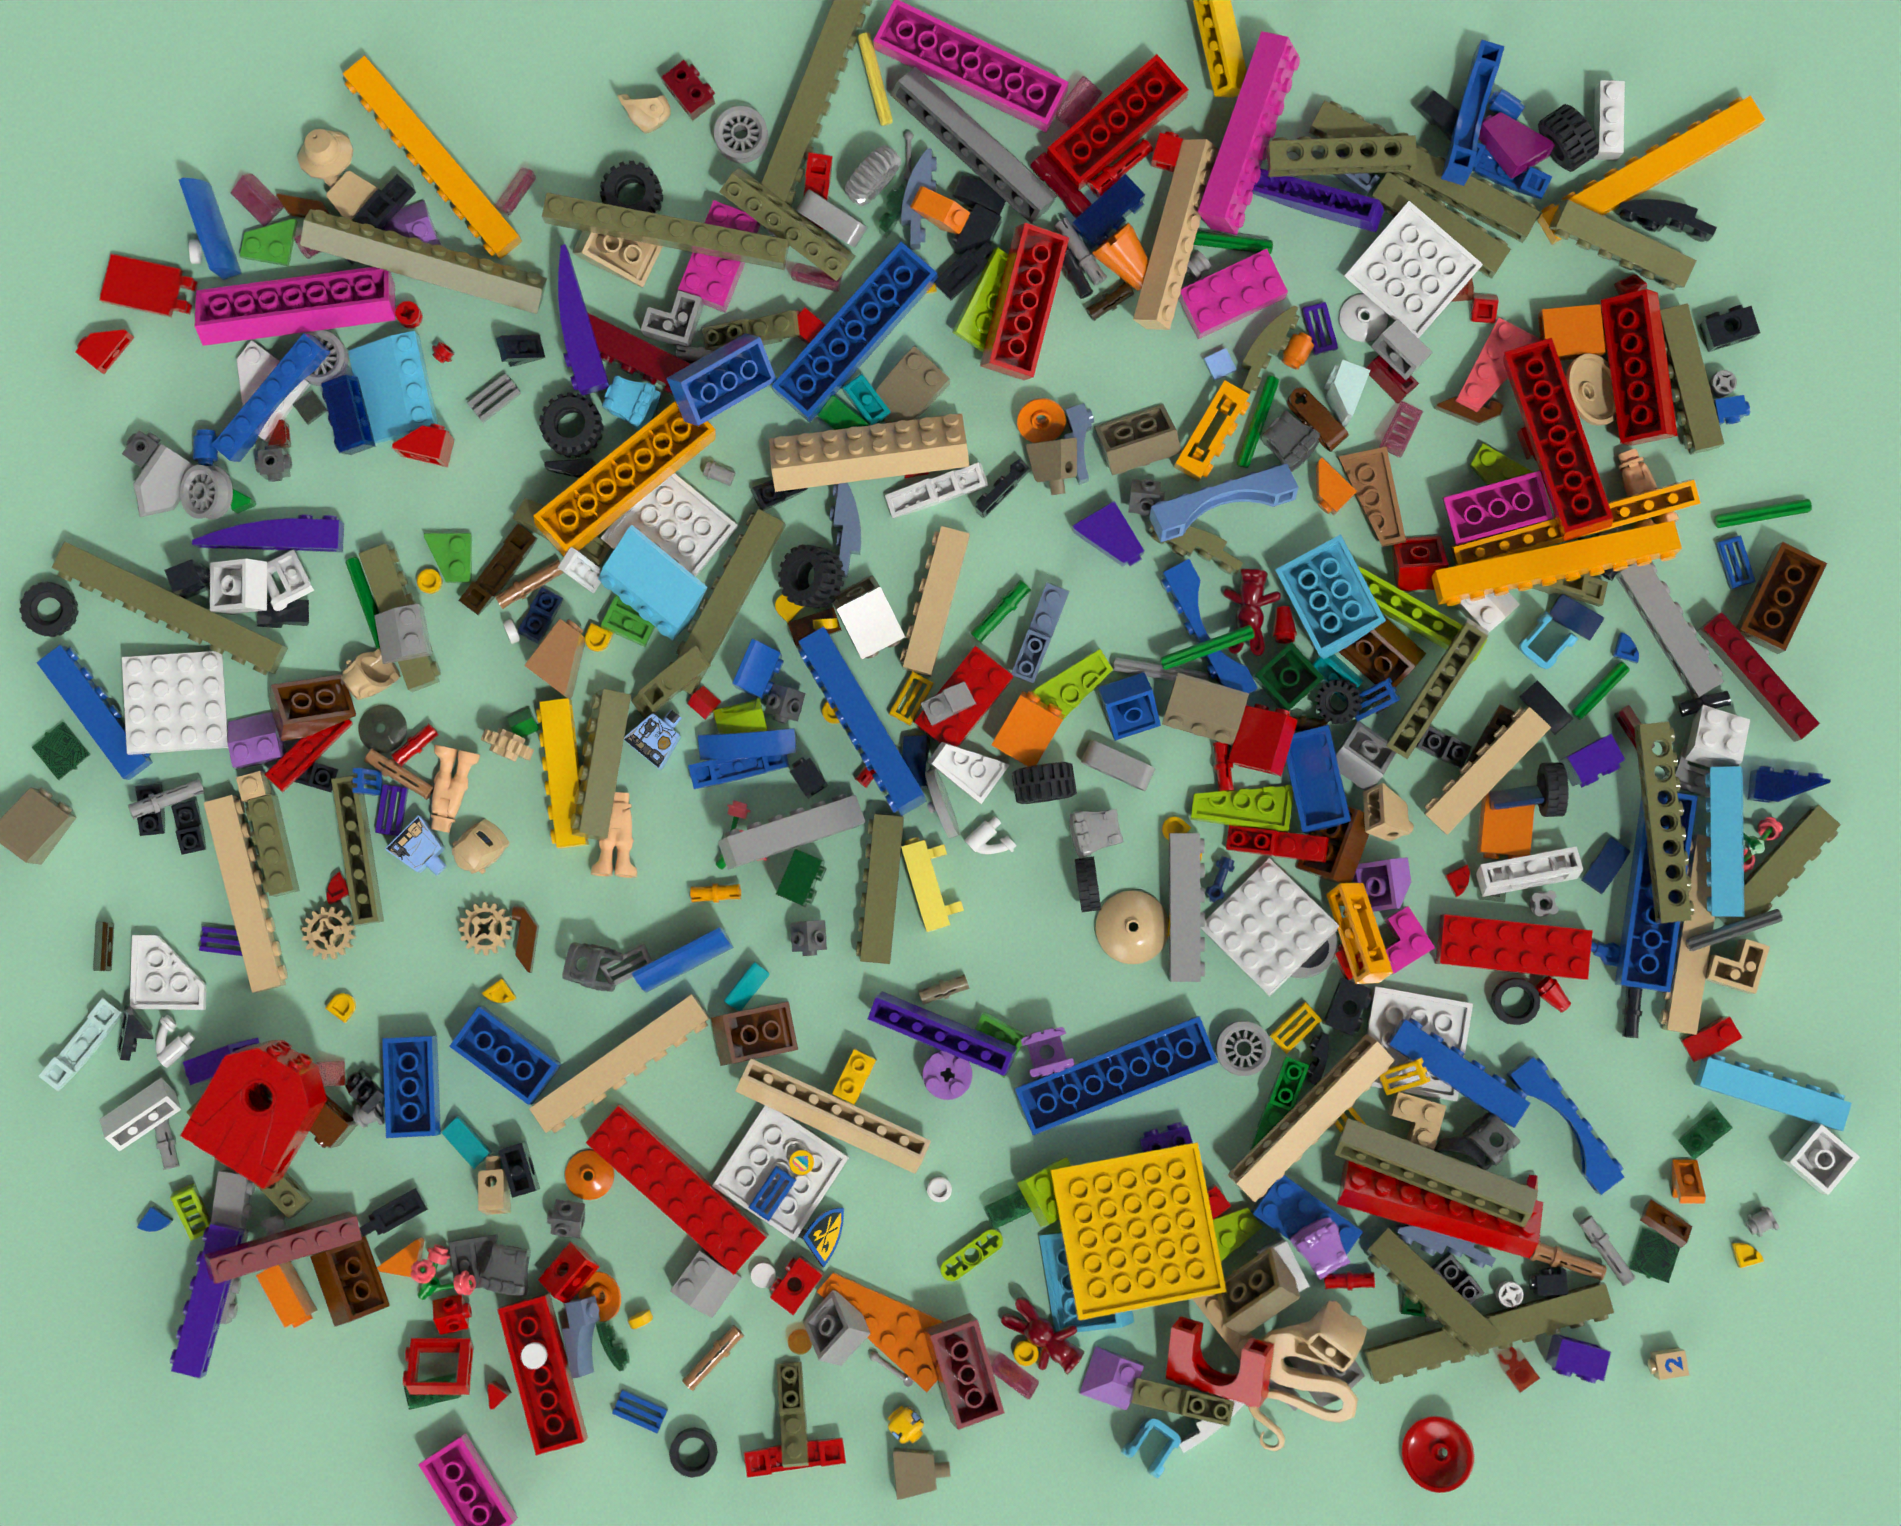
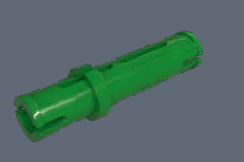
M1019 580L1011 591L1006 595H1002V600L970 632L971 635L982 643L1012 610L1015 611L1018 608L1017 605L1031 592V589L1022 580Z

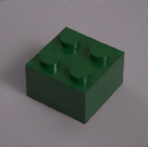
M1291 642L1255 674L1253 679L1281 709L1289 711L1315 688L1324 677Z
M795 849L776 895L804 907L807 906V903L812 904L817 894V890L814 889L817 880H823L827 870L824 867L825 862Z

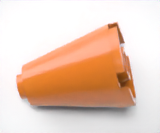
M1128 222L1113 233L1109 239L1101 243L1092 254L1097 260L1139 291L1142 289L1149 259L1133 226Z

